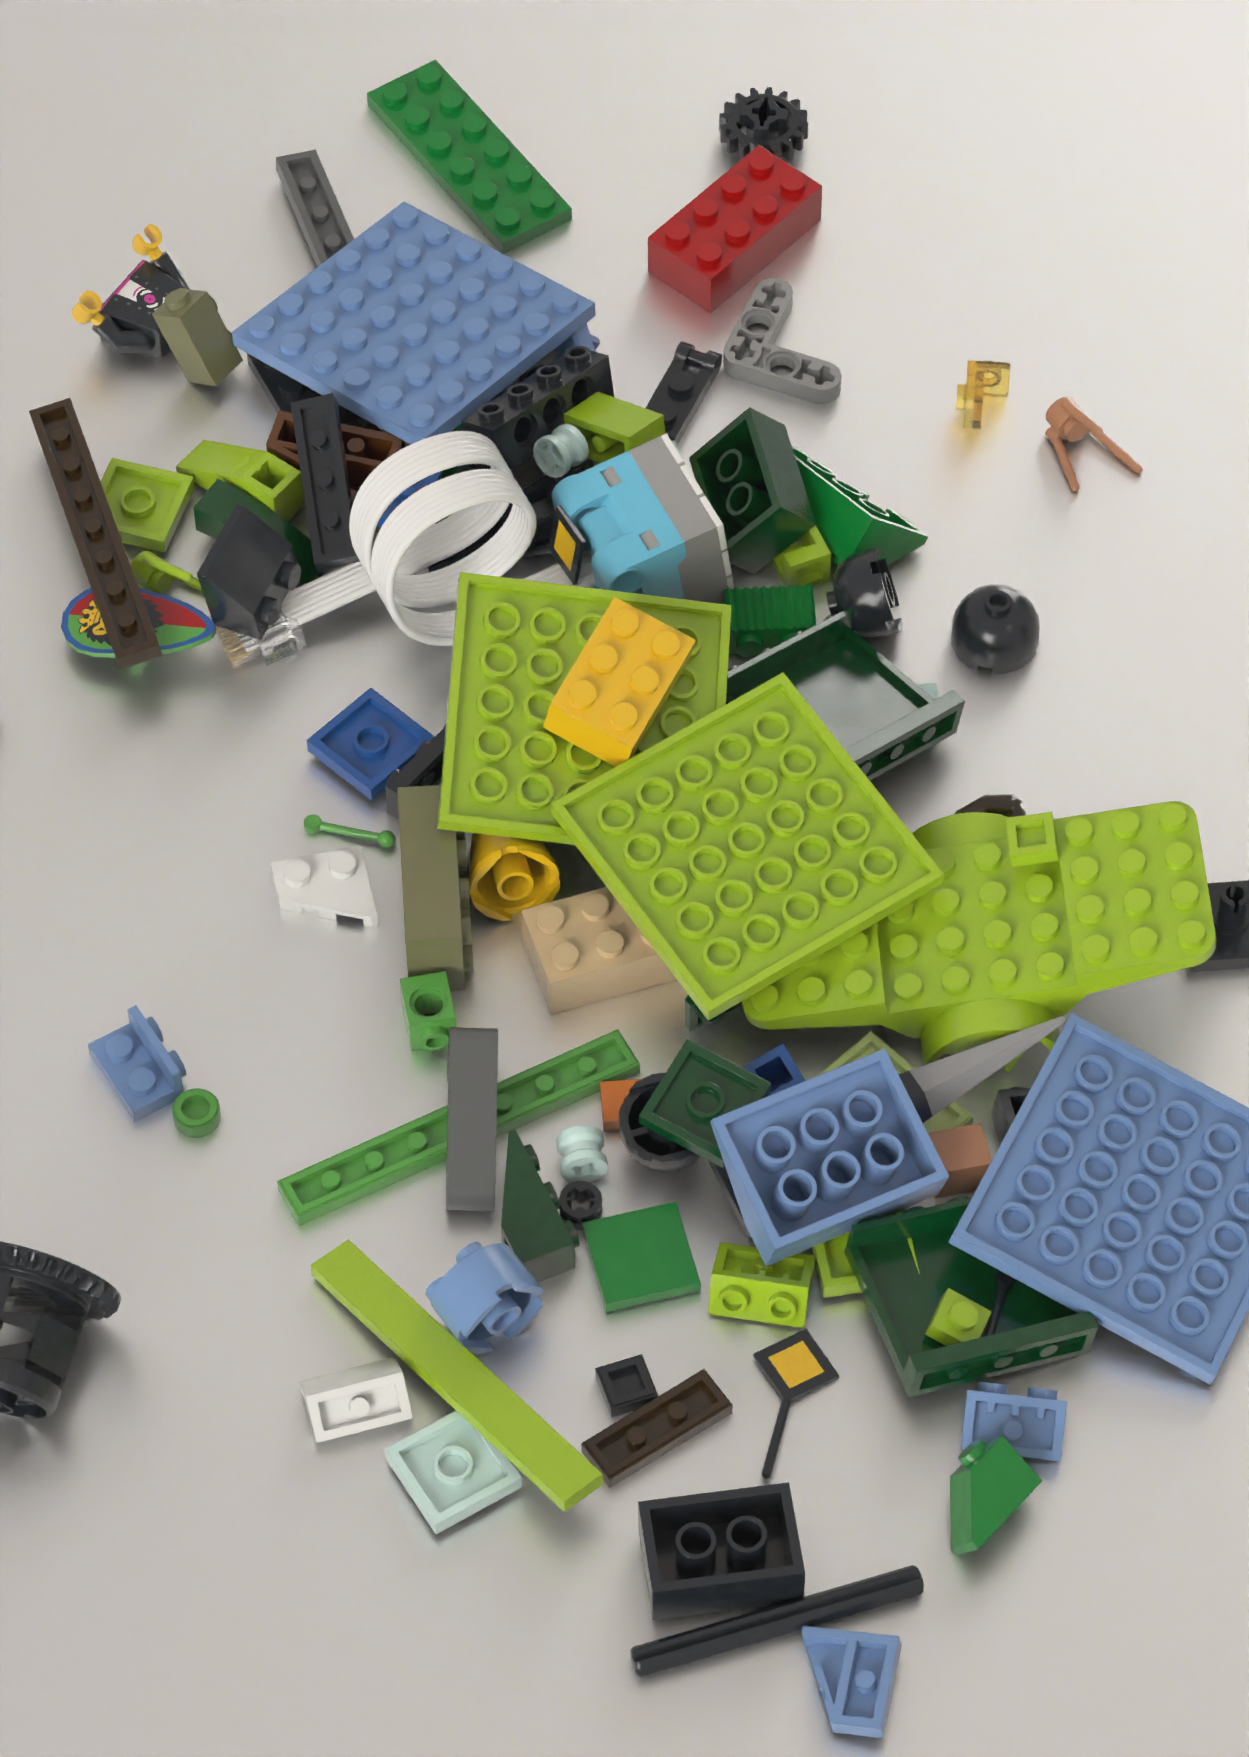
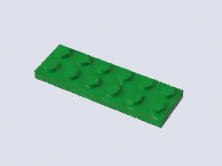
M436 59L367 93L369 107L502 254L572 220V208Z

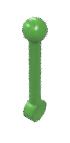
M313 814L308 815L303 822L304 829L309 834L325 831L375 841L384 848L392 847L396 840L393 832L389 830L376 833L322 822L318 815Z

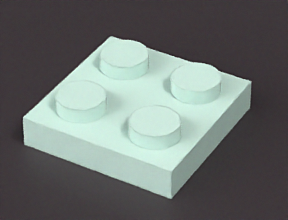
M457 1411L385 1448V1459L435 1534L442 1532L522 1488V1477L512 1462Z

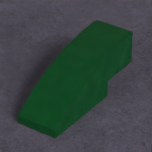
M220 479L213 483L193 507L196 530L214 539H217L236 504L250 510L293 545L298 564L301 567L300 579L295 588L321 577L327 570L319 571L314 565L311 540L263 503Z

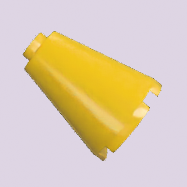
M472 833L468 886L469 894L477 910L493 919L511 921L513 920L512 915L520 914L523 909L554 900L560 889L559 868L557 862L542 841Z

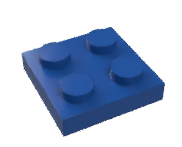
M369 688L308 738L307 749L312 755L372 801L385 790L389 776L396 769H402L415 757L420 745L428 739L432 740L435 736L373 688Z

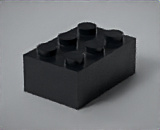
M789 1482L638 1502V1531L652 1620L776 1605L804 1597L805 1569Z

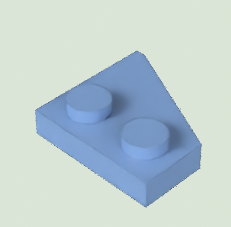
M803 1626L801 1633L833 1733L884 1738L902 1648L900 1637Z

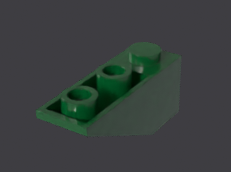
M513 1130L508 1135L501 1219L502 1243L511 1247L537 1282L575 1268V1248L580 1246V1242L571 1220L563 1221L557 1210L560 1208V1203L553 1185L550 1181L543 1183L538 1174L540 1164L531 1144L524 1146L516 1130Z

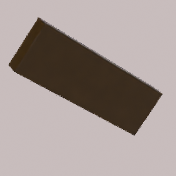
M703 1369L582 1442L581 1451L588 1461L603 1474L604 1482L611 1488L730 1415L733 1404L706 1370Z

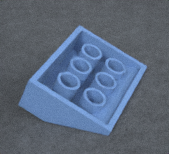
M886 1049L712 1119L710 1122L744 1223L766 1267L848 1233L852 1225L866 1218H883L936 1196L949 1178Z

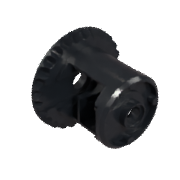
M1 1241L0 1330L3 1323L25 1329L33 1333L31 1341L0 1346V1413L27 1419H45L56 1412L84 1321H89L91 1318L95 1320L107 1319L118 1310L121 1295L106 1280L78 1265L41 1251ZM7 1301L14 1302V1307L29 1312H3Z

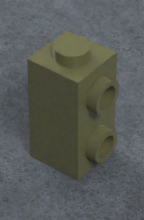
M179 288L170 292L165 297L164 303L152 315L187 381L217 386L243 359L237 347L233 345L232 333L223 323L217 311L218 306L208 292Z

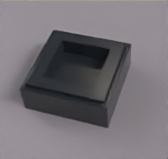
M642 1354L595 1368V1377L611 1418L635 1411L658 1397Z

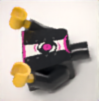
M149 224L144 229V233L151 241V244L146 243L142 236L137 233L132 240V247L139 255H149L151 261L142 260L103 304L96 293L85 291L79 297L80 303L78 302L73 307L72 317L80 324L91 322L93 324L92 330L119 354H147L160 358L164 357L171 349L152 313L164 303L165 297L170 292L179 288H191L167 251L162 253L158 245L162 240L159 228Z

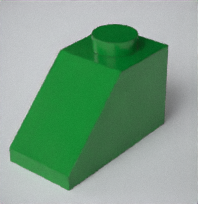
M1003 1436L986 1442L977 1439L959 1455L958 1459L962 1464L950 1476L951 1548L957 1555L978 1550L1042 1482L1040 1477Z

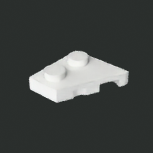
M361 845L270 862L280 910L300 914L310 912L318 917L336 921L338 915L363 919L364 926L379 927L378 913Z

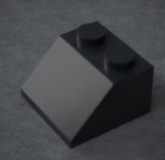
M236 504L198 570L197 577L215 626L262 640L269 625H274L278 620L281 604L287 593L297 586L301 575V567L298 564L293 545L246 507Z

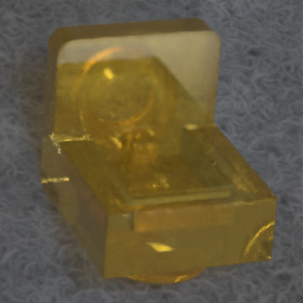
M968 360L966 384H957L956 410H964L963 428L981 429L983 396H1008L1010 363Z

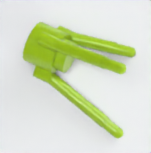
M150 551L139 553L131 563V568L139 588L164 594L172 587L176 579L202 591L199 580L193 577L191 573L167 563Z

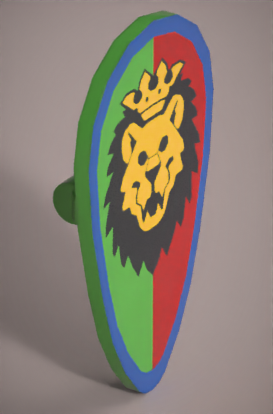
M91 588L87 589L71 600L63 612L62 632L67 644L78 653L92 657L115 658ZM139 588L162 654L194 648L214 638L216 634L215 624L205 613L181 600Z

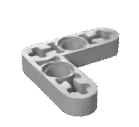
M773 277L760 281L724 346L723 366L725 372L735 379L809 402L827 404L835 401L841 392L842 379L840 369L835 364L774 345L792 310V286L781 278ZM773 297H776L771 305V310L767 309V301H771ZM754 323H762L767 325L769 330L758 334L749 331L747 327ZM745 346L750 348L749 356H745L741 361L740 359L745 352ZM777 365H787L794 371L788 375L781 376L774 374L771 369ZM822 380H826L822 385H818Z

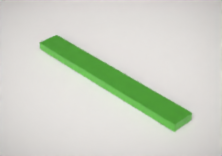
M618 1029L498 1082L496 1137L599 1092L600 1082L626 1080L639 1074L640 1063ZM448 1105L278 1180V1190L298 1225L301 1226L445 1161L447 1154Z

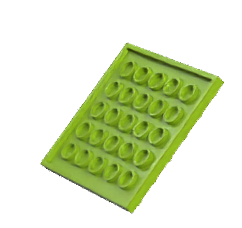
M460 572L456 598L437 829L575 845L551 814V803L615 766L544 729L543 725L551 701L613 598L617 597L696 640L686 668L634 756L726 705L732 605Z
M784 672L551 803V814L708 1021L940 886L944 880V873Z

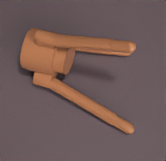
M1062 397L1048 408L1045 416L1051 427L1046 430L1045 435L1053 443L1072 491H1078L1079 484L1062 440L1075 442L1082 439L1087 432L1094 436L1135 473L1139 474L1142 472V466L1103 432V429L1084 413L1073 398Z

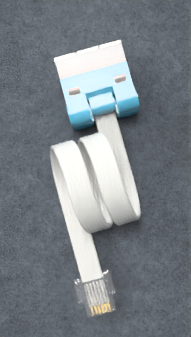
M453 431L422 439L385 459L369 474L358 490L351 508L349 531L352 546L360 562L343 566L289 591L281 604L278 620L274 625H269L261 640L215 626L216 636L233 668L260 656L266 666L307 648L300 625L377 590L396 625L409 637L428 645L453 646L455 610L441 613H421L404 606L429 608L455 602L460 572L501 577L520 560L529 548L537 525L535 511L518 482L513 478L511 470L496 445L488 437L471 431ZM667 433L579 474L568 476L554 487L552 491L554 509L556 510V506L561 505L586 541L578 584H572L558 563L523 579L587 588L594 586L595 589L724 604V590L726 588L735 589L723 523ZM466 464H486L491 466L490 469L469 470L445 477L409 496L385 520L378 532L372 551L374 533L381 516L394 499L407 488L430 475L452 467ZM510 503L513 504L503 526L479 549L442 569L425 574L411 575L470 546L498 522Z

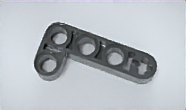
M450 1027L447 1056L446 1210L494 1211L498 1028Z

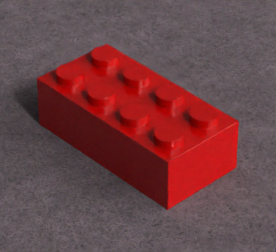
M758 145L648 237V272L711 314L821 221L822 185Z

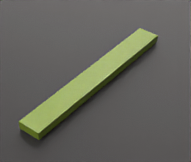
M349 1239L310 1265L312 1276L564 1512L603 1485V1474Z

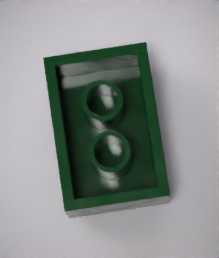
M749 407L689 457L695 480L723 523L731 564L756 574L816 525L784 424Z

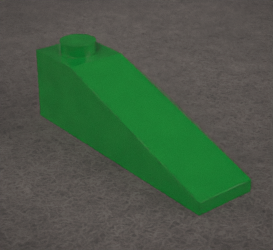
M792 446L816 521V527L828 549L835 554L832 559L834 563L839 565L853 554L880 547L882 551L878 560L886 558L888 565L925 544L928 536L901 515L888 508L885 511L868 501L870 495L859 488H854L848 483L836 479L837 474Z

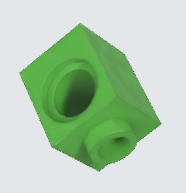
M446 971L401 978V1004L411 1051L420 1049L436 1050L448 1045L450 1027L457 1026ZM429 1013L436 1014L433 1016H423Z

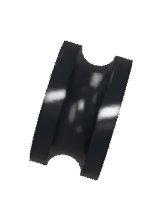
M575 1181L566 1185L560 1193V1216L563 1221L570 1219L576 1230H582V1222L601 1218L603 1213L602 1195L594 1184L586 1181ZM576 1201L579 1204H583L589 1201V1209L585 1210L583 1207H578L573 1210L572 1202Z

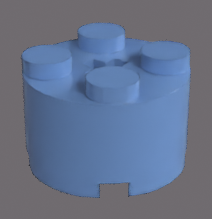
M473 1242L464 1247L456 1256L457 1264L443 1277L432 1282L425 1292L432 1308L455 1338L473 1355L484 1354L494 1350L495 1348L490 1341L502 1334L509 1340L519 1335L540 1312L543 1301L539 1298V1294H545L544 1289L509 1245L497 1243L483 1247L479 1242Z

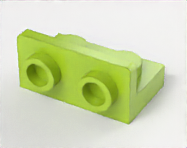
M720 1242L711 1273L708 1312L711 1315L799 1328L804 1327L808 1298L815 1271L816 1256L798 1253L766 1267L756 1247Z

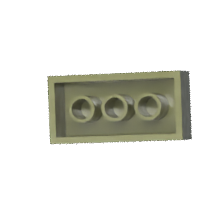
M441 785L399 787L397 790L408 977L446 971L450 991L465 990L464 972L474 971L465 832L437 829Z

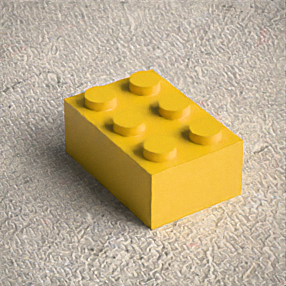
M614 597L551 701L543 728L615 767L627 761L636 753L686 668L696 640Z

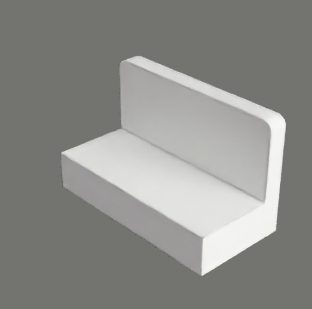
M388 1358L299 1382L301 1392L306 1400L316 1443L413 1419L403 1371L395 1358Z

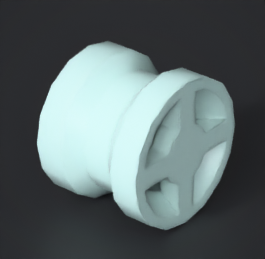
M562 424L555 428L551 435H545L534 443L533 453L540 469L548 476L558 478L565 475L571 467L582 464L588 458L589 449L585 437L576 427L570 424Z
M589 1125L574 1126L565 1129L556 1138L557 1151L563 1156L560 1162L561 1176L569 1182H592L600 1179L607 1173V1157L601 1152L604 1147V1136L599 1128Z

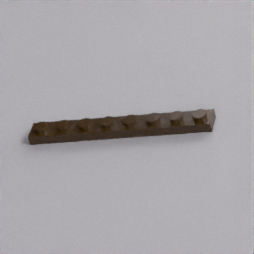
M67 398L30 410L32 423L119 669L122 670L163 656L71 399Z

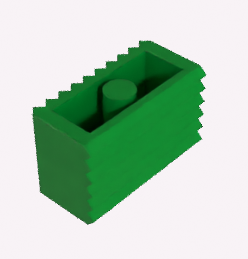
M799 584L796 587L781 585L778 588L772 585L769 588L763 586L760 589L756 586L751 589L748 587L743 589L736 587L733 590L728 587L724 590V604L732 605L729 654H739L747 658L756 657L764 649L773 648L789 640L795 633L806 631L816 625L813 586L810 584L806 586Z

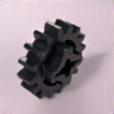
M767 87L764 94H759L755 88H750V96L748 97L736 93L735 103L725 102L724 113L719 115L720 142L727 143V152L729 154L739 151V161L758 145L777 157L782 155L790 160L792 159L793 149L801 151L803 149V140L808 139L807 110L800 109L799 99L788 101V92L786 91L781 92L778 96L773 95L772 87Z

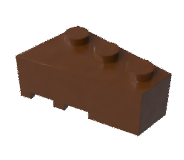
M278 411L266 443V449L269 453L300 471L292 413ZM341 423L352 502H354L358 490L369 474L385 459L405 448V441L390 433ZM379 526L376 527L375 532H376L377 534H378L379 530L381 529V527H379Z

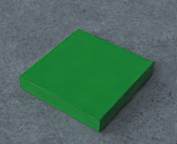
M676 1202L582 1222L583 1236L606 1313L700 1292L701 1282Z

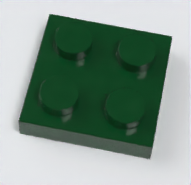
M687 1039L640 1113L639 1124L724 1168L725 1164L710 1123L711 1120L767 1097L771 1091L772 1083Z

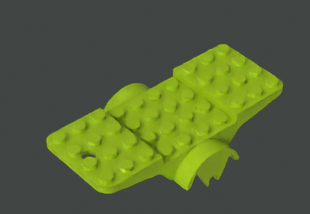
M1168 801L1054 819L1059 861L1017 867L1011 866L1005 818L1010 817L994 813L969 812L949 815L931 821L918 828L912 834L944 873L943 884L743 1000L742 1006L746 1018L752 1025L760 1029L769 1030L882 1025L913 1039L920 1038L923 1065L939 1060L945 1053L951 1056L1064 1016L1090 993L1202 964L1212 956L1216 949V933L1196 813L1186 803ZM1059 1027L1039 1042L1052 1050L1059 1037ZM1023 1053L1004 1066L1005 1072H1010Z

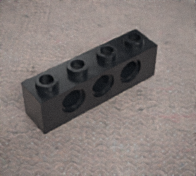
M584 346L567 349L562 356L550 364L538 368L536 373L519 384L510 386L505 393L491 402L481 405L476 412L461 421L463 431L476 432L488 437L496 445L509 469H514L534 455V443L545 435H551L555 428L565 424L564 413L596 392L614 397L609 356L591 351ZM469 464V467L475 469H490L491 467L486 464Z

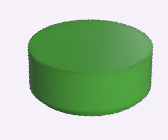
M200 1088L186 1090L177 1096L172 1105L174 1125L180 1133L188 1137L197 1138L209 1135L220 1123L219 1101L208 1090Z

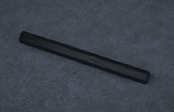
M914 1565L633 1646L630 1652L631 1662L636 1674L639 1676L655 1673L798 1631L803 1626H815L920 1595L924 1589L923 1578L918 1567Z

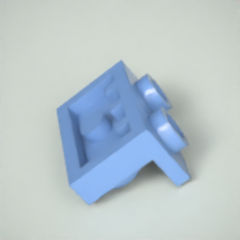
M135 1005L127 1009L129 1024L88 1044L90 1056L134 1122L173 1103L177 1096L184 1092L182 1077L186 1076L184 1064L176 1051L167 1052L163 1046V1035L154 1018L150 1016L145 1019L139 1008Z
M978 1382L977 1391L967 1390L961 1450L964 1451L977 1439L986 1442L1003 1436L1023 1458L1061 1462L1067 1401L1057 1400L1058 1391L1028 1388L1027 1397L1008 1395V1385Z

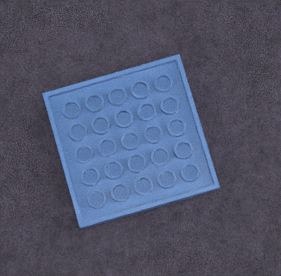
M402 202L232 332V340L235 347L321 395L333 393L339 405L411 445L422 439L454 430L462 423L463 419L476 412L481 405L489 402L595 317L596 313L595 302L416 207Z
M1071 1013L948 1243L1077 1313L1091 1312L1097 1324L1200 1380L1211 1384L1249 1310V1108Z

